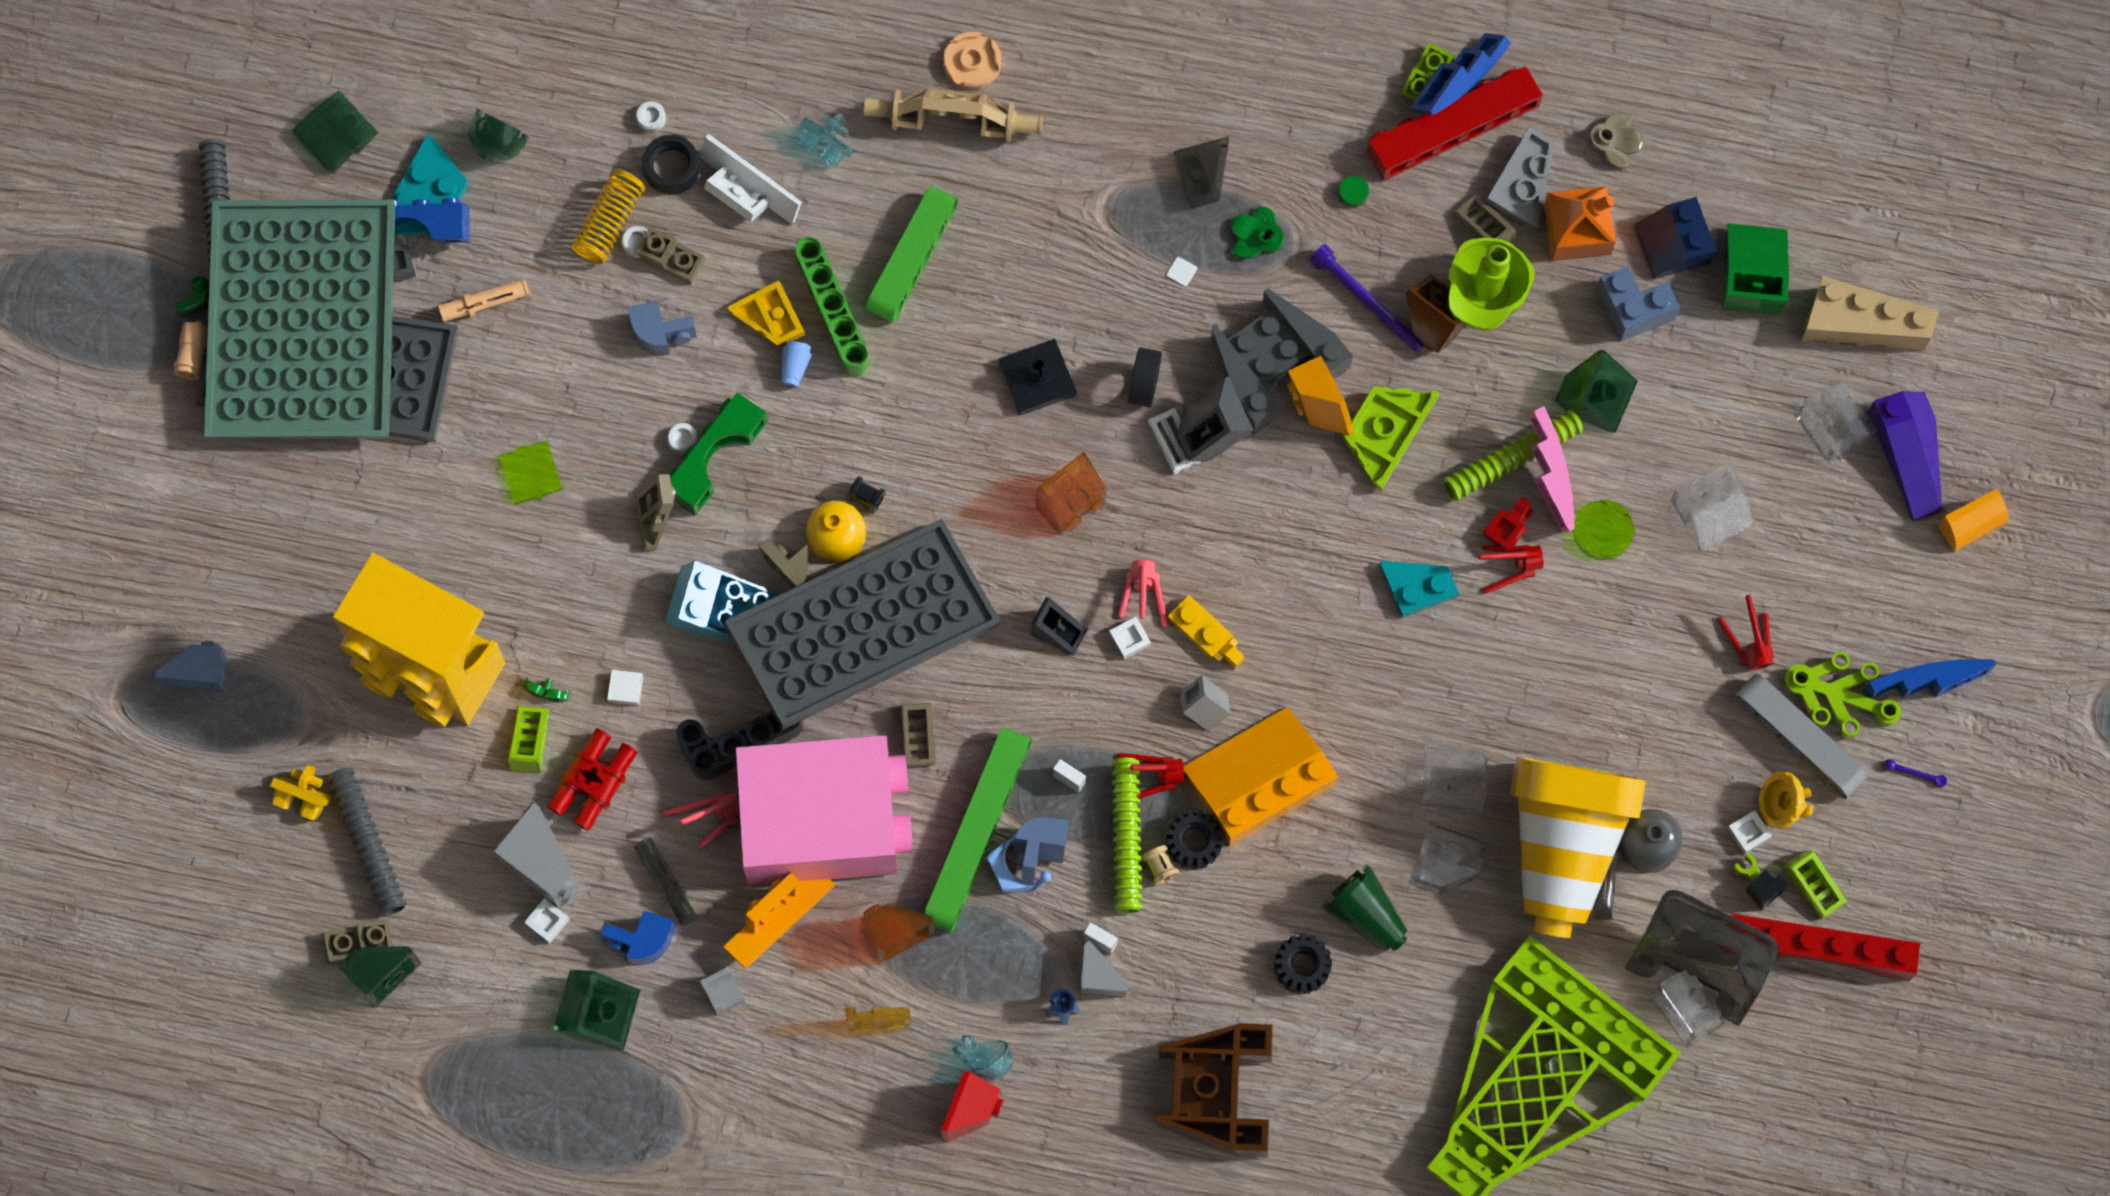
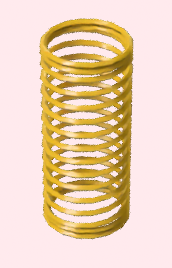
M619 169L612 170L609 179L606 180V185L599 192L600 196L596 198L597 202L593 203L594 207L590 209V213L587 214V219L584 220L581 230L577 232L578 236L572 241V249L579 256L592 263L604 264L607 260L606 255L610 254L609 249L614 248L612 243L617 242L616 238L620 237L619 232L623 231L622 226L626 225L625 221L629 220L628 215L632 214L631 209H635L634 204L638 203L637 198L642 197L641 194L645 190L644 184L630 173ZM616 176H620L634 182L637 186H639L640 189L635 188L632 185L621 181ZM612 188H616L621 192L627 194L628 196L633 197L636 201L629 200L625 196L615 192ZM608 193L614 194L620 199L629 202L633 207L627 206L619 200L614 199ZM605 199H609L615 202L616 204L626 208L629 212L621 210L620 208L610 204ZM603 205H607L612 209L618 211L619 213H622L626 218L620 217L612 211L607 210ZM599 210L607 212L611 216L621 220L623 224L618 223L613 219L603 215ZM596 216L606 219L607 221L617 225L620 229L613 228L607 223L602 222ZM593 222L602 224L608 229L614 231L617 235L609 233L608 231L598 227ZM590 227L595 228L601 231L602 233L610 236L614 241L606 239L600 234L594 232ZM587 233L606 241L610 246H606L593 239ZM584 239L594 242L595 244L603 247L608 252H604L596 248L595 246L586 242Z

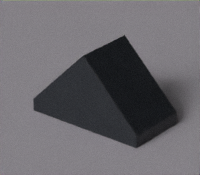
M1045 597L1031 623V636L1073 656L1088 630L1048 597Z

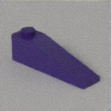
M1901 391L1874 400L1868 410V415L1912 520L1915 521L1941 512L1942 499L1937 425L1935 415L1925 392Z

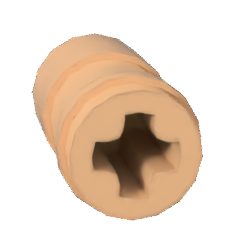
M201 321L185 322L182 325L177 359L173 365V373L180 378L187 380H200L208 340V326L204 325Z

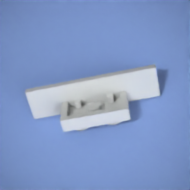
M711 135L705 136L699 158L716 169L717 172L706 181L704 189L749 222H752L767 208L791 225L795 222L802 203L799 199Z

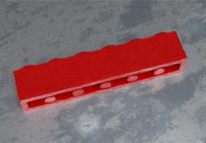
M1526 66L1518 70L1511 68L1505 71L1501 78L1492 82L1486 80L1475 87V90L1464 94L1457 101L1435 115L1422 114L1415 119L1409 117L1399 122L1396 128L1390 131L1381 130L1375 133L1368 142L1367 153L1382 180L1385 181L1540 107L1543 94Z

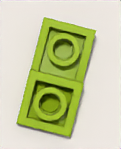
M1428 42L1416 67L1413 68L1401 95L1415 101L1440 64H1452L1455 55Z

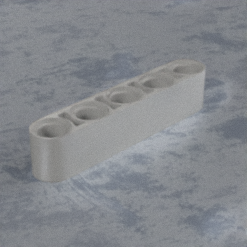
M1754 674L1734 694L1733 697L1736 703L1840 798L1847 799L1867 779L1868 775L1859 763L1763 676Z

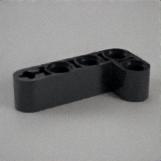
M769 711L710 741L700 722L688 719L679 724L676 735L680 748L695 776L701 780H711L737 767L736 754L729 755L725 753V749L729 744L734 743L741 747L783 744L801 733L803 730V720L782 730L773 712ZM772 723H775V727L778 728L779 733H774ZM757 730H766L769 733L768 737L763 741L753 739V734ZM689 731L699 733L698 739L694 742H686L683 740V737ZM707 757L713 760V764L707 769L697 767L698 761L702 758Z

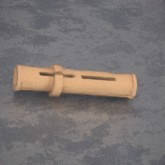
M521 278V280L473 295H469V293L463 294V298L438 304V309L443 323H446V321L465 315L475 316V312L526 296L528 297L530 293L525 278Z

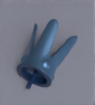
M1059 989L1050 996L1051 1005L1047 1010V1017L1051 1018L1054 1014H1057L1060 1017L1061 1024L1067 1025L1069 1013L1071 1011L1076 1014L1079 1013V1007L1075 1003L1074 995L1069 990Z

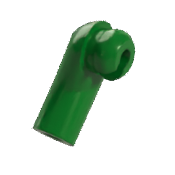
M195 276L191 280L193 288L190 297L175 304L181 317L206 306L209 299V281H207L205 276Z

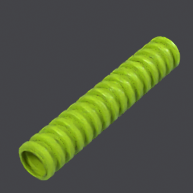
M1567 410L1565 416L1563 414L1558 415L1557 420L1551 419L1561 444L1566 443L1567 438L1573 439L1575 434L1580 435L1583 433L1581 420L1572 410ZM1534 429L1533 433L1527 432L1525 437H1518L1517 442L1511 441L1509 446L1503 445L1501 451L1494 450L1493 455H1485L1484 460L1478 459L1476 464L1470 463L1468 469L1463 467L1460 469V473L1454 472L1451 478L1449 476L1445 477L1444 486L1449 496L1458 502L1461 500V496H1469L1470 491L1475 493L1477 487L1484 488L1486 482L1491 484L1494 478L1500 479L1502 474H1509L1510 469L1517 470L1518 465L1524 466L1527 460L1529 462L1533 461L1534 454L1529 446L1540 441Z
M1117 758L1112 761V767L1115 768L1112 771V776L1115 777L1112 780V785L1115 787L1112 790V795L1115 796L1112 804L1116 806L1113 809V814L1116 815L1113 818V824L1116 825L1113 828V833L1116 834V837L1113 838V843L1116 844L1113 852L1117 855L1113 858V861L1117 863L1114 866V872L1117 873L1114 876V881L1117 882V885L1114 886V891L1117 892V895L1114 896V900L1117 901L1114 910L1119 913H1136L1142 910V904H1139V901L1142 900V895L1139 894V891L1142 890V885L1139 884L1142 880V876L1139 875L1142 866L1138 865L1141 862V856L1138 855L1141 852V847L1138 846V843L1141 842V837L1138 836L1141 832V828L1138 827L1141 818L1137 817L1140 814V808L1137 807L1140 804V799L1137 798L1140 795V790L1137 788L1140 785V780L1137 779L1140 771H1132L1130 769L1131 765L1139 764V761L1135 758Z

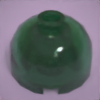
M477 108L468 127L470 142L478 149L476 155L490 163L493 162L494 158L507 161L519 155L530 136L522 133L521 137H519L520 130L487 113L482 117L485 111Z

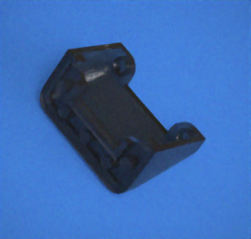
M1669 890L1661 897L1625 969L1638 976L1649 978L1655 976L1663 964L1719 992L1715 1001L1717 1013L1725 1020L1739 1026L1763 988L1777 957L1778 945L1770 935L1682 891Z

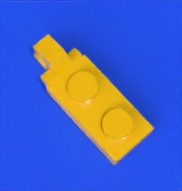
M1190 595L1168 615V620L1211 660L1214 659L1219 663L1224 659L1234 669L1244 661V655L1235 647L1238 642L1233 638L1234 636Z

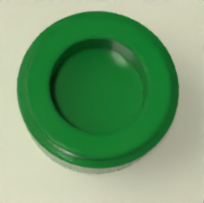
M1349 176L1341 182L1339 198L1344 205L1359 207L1368 198L1369 186L1363 178Z

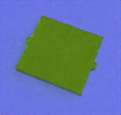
M547 440L527 447L521 445L518 450L499 455L515 505L533 499L541 500L543 496L563 490Z

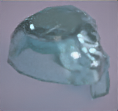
M962 1035L963 1047L960 1045L952 1047L953 1053L962 1060L969 1072L989 1083L1002 1080L1013 1066V1053L1007 1042L1003 1040H991L976 1044L972 1035Z

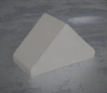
M1090 940L1084 944L1081 994L1126 997L1129 995L1131 987Z

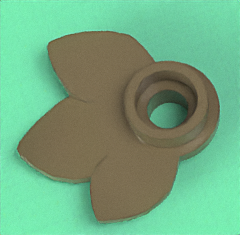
M1626 113L1609 115L1604 123L1595 125L1589 134L1590 146L1595 151L1603 153L1608 163L1623 169L1629 167L1628 154L1637 153L1646 146V141L1642 134L1636 129L1630 128L1632 117Z

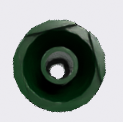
M1365 864L1363 866V874L1359 870L1355 871L1332 892L1336 897L1331 901L1332 903L1330 904L1325 900L1321 907L1383 951L1391 948L1394 952L1406 942L1407 938L1404 935L1408 930L1374 871L1368 864Z

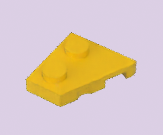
M779 280L728 306L731 314L778 348L787 345V341H795L806 335Z

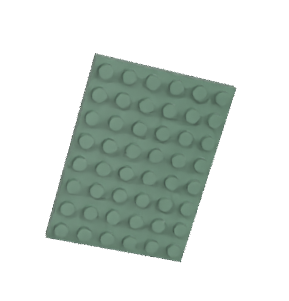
M394 199L212 200L204 437L207 440L389 439L395 241Z

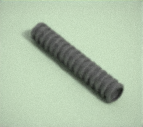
M206 139L198 145L200 150L199 157L201 159L200 166L202 168L200 171L202 176L201 183L204 185L202 187V192L204 193L203 201L205 202L203 208L206 211L204 218L206 219L205 227L207 230L205 232L208 237L206 243L208 245L209 263L211 254L212 200H230L229 186L227 185L229 179L226 176L228 174V169L226 168L227 160L225 159L227 155L224 150L226 144L220 139Z
M353 768L339 769L330 774L327 780L329 784H333L331 790L336 793L334 798L336 801H339L338 808L343 810L341 813L342 817L347 819L345 825L350 828L348 833L350 836H353L352 843L357 845L355 850L358 854H361L358 858L360 862H364L362 868L364 871H367L366 878L371 880L369 883L370 888L375 889L373 895L378 898L376 901L377 905L382 907L380 913L386 916L398 913L406 907L407 902L405 899H402L404 896L403 892L398 890L400 884L395 882L396 874L391 873L393 867L391 864H388L390 861L389 857L384 855L386 849L381 846L383 843L382 839L377 838L379 832L377 829H374L376 826L375 822L370 820L372 814L367 811L369 808L368 804L363 803L365 797L363 794H360L362 791L361 787L356 785L358 779L353 777L355 774Z

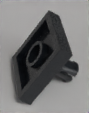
M1056 339L999 358L1000 367L1020 416L1077 396L1076 388Z

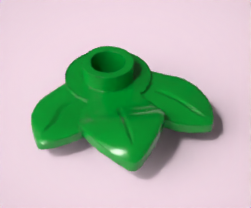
M1259 206L1255 210L1254 216L1242 214L1230 220V227L1236 237L1239 238L1230 250V253L1235 257L1253 259L1262 252L1274 253L1281 248L1284 242L1283 231L1277 226V217L1267 207ZM1273 234L1271 239H1264L1266 236Z

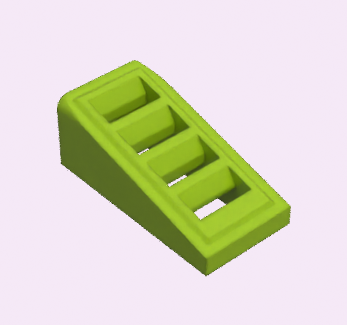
M518 706L508 756L511 771L541 773L549 708ZM524 719L540 720L539 724L523 723ZM522 732H534L537 735H525ZM521 744L535 745V748L520 747V745H521Z
M1806 850L1781 867L1788 879L1820 919L1826 918L1847 902L1813 850ZM1807 863L1809 868L1800 873L1798 869ZM1815 874L1817 878L1807 884L1805 880ZM1823 884L1826 888L1815 895L1813 890ZM1831 894L1834 898L1822 906L1819 901Z

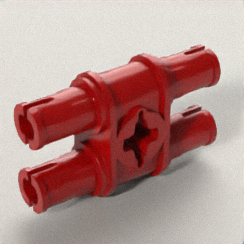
M599 728L594 730L583 750L575 752V758L567 771L559 777L561 785L547 805L550 811L563 817L576 794L580 795L581 793L585 795L587 800L573 822L588 832L601 811L611 806L610 801L620 785L626 781L624 774L638 754L636 749L626 743H622L609 765L604 766L600 764L598 759L611 740V736ZM597 775L599 782L592 781L588 784L585 776L593 778Z

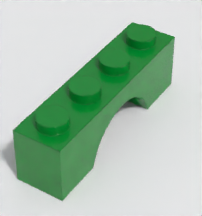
M738 392L732 399L727 398L723 402L717 419L706 424L700 436L702 438L696 446L691 445L686 450L682 458L683 463L677 470L674 468L668 474L670 475L671 485L675 489L674 501L695 516L714 493L712 482L707 476V466L714 453L729 444L751 445L768 423L766 411Z

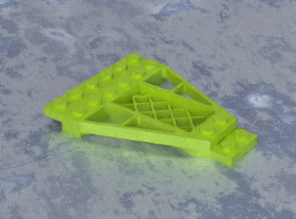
M1529 935L1490 985L1446 1143L1426 1170L1459 1196H1488L1497 1185L1641 1105L1681 1052ZM1496 992L1501 993L1533 1019V1024L1511 1050L1505 1049L1484 1032ZM1540 1025H1542L1545 1028L1543 1030H1537ZM1553 1034L1556 1051L1538 1052L1536 1036ZM1531 1038L1533 1053L1518 1054ZM1559 1040L1571 1049L1561 1050ZM1483 1041L1502 1056L1503 1062L1473 1100L1466 1104L1465 1097L1480 1044ZM1579 1054L1581 1071L1564 1072L1562 1056ZM1556 1056L1559 1073L1541 1075L1539 1058ZM1534 1058L1536 1075L1519 1077L1517 1060ZM1585 1060L1590 1063V1066L1587 1068V1070ZM1512 1062L1514 1077L1498 1079ZM1594 1071L1602 1072L1633 1097V1101L1598 1121L1576 1105L1573 1100L1575 1094ZM1581 1076L1567 1094L1565 1078ZM1559 1078L1562 1095L1545 1097L1542 1080ZM1537 1081L1539 1097L1522 1099L1520 1082ZM1515 1083L1517 1100L1500 1101L1498 1085ZM1493 1086L1495 1102L1478 1104ZM1561 1101L1551 1116L1547 1118L1545 1102ZM1540 1103L1542 1120L1525 1121L1523 1104ZM1518 1105L1520 1122L1503 1124L1501 1107ZM1496 1107L1498 1124L1480 1126L1478 1109ZM1563 1110H1571L1589 1124V1126L1536 1156L1531 1155L1532 1149ZM1472 1111L1474 1112L1475 1124L1467 1119ZM1543 1125L1528 1144L1526 1127ZM1521 1127L1523 1144L1506 1146L1504 1129ZM1499 1130L1500 1144L1483 1131ZM1523 1150L1518 1158L1509 1151Z

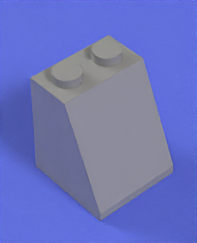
M533 803L494 850V853L501 866L560 910L564 904L568 906L576 898L579 892L577 890L579 884L540 807Z

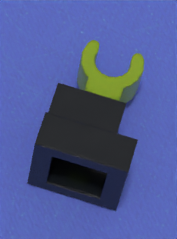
M1748 853L1745 860L1750 864V868L1743 869L1736 863L1734 871L1737 875L1752 881L1748 885L1746 893L1763 910L1786 890L1788 882L1780 874L1774 879L1767 870L1761 873L1756 866V859Z

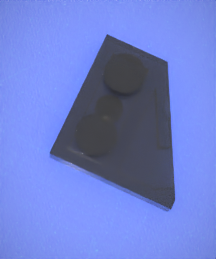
M1228 136L1173 151V158L1191 209L1220 200L1229 146Z

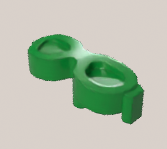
M527 677L523 688L530 694L554 702L567 701L570 690L564 692L550 689L553 681L550 678H547L544 688L531 682Z

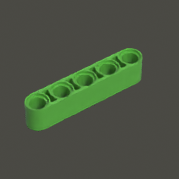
M930 186L927 189L867 301L866 311L894 323L955 212L958 204L957 197L934 186Z
M804 237L798 241L795 248L798 267L844 371L850 376H861L869 368V356L865 342L821 243L814 237ZM807 251H814L817 253V255L811 259H807L802 256ZM818 277H826L828 279L822 285L813 282ZM832 302L840 305L834 311L825 309V306ZM844 328L851 331L850 335L846 337H840L836 334L837 331ZM852 355L863 357L858 363L848 361V358Z

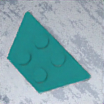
M427 134L392 199L400 201L401 205H412V200L418 199L430 200V204H440L444 198H458L461 200L469 183L435 139ZM410 221L395 227V234L402 233L403 236H416L421 233L431 235L428 229L420 222Z

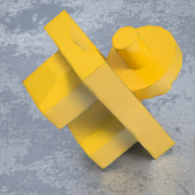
M309 764L303 771L295 768L292 770L291 777L298 779L299 782L282 775L279 779L274 777L270 787L275 788L272 800L273 805L283 809H291L294 798H300L304 801L299 815L310 820H316L323 807L331 804L333 795L310 786L313 785L320 788L323 779L315 777L316 767Z

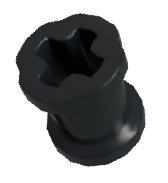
M858 476L853 482L846 500L849 502L854 500L869 508V512L874 514L881 505L886 490L883 488L878 490L863 482L864 479Z

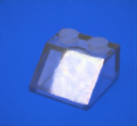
M1684 970L1661 982L1650 997L1685 1047L1688 1048L1717 1029L1722 1023L1720 1019L1722 1015L1713 1001L1708 1002L1702 994L1703 987L1697 977L1694 975L1690 976Z

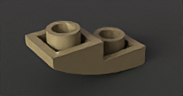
M652 227L649 228L636 251L639 256L691 285L706 260L704 255L679 244L676 238Z
M388 919L358 923L355 927L324 931L322 934L327 965L358 960L393 951Z

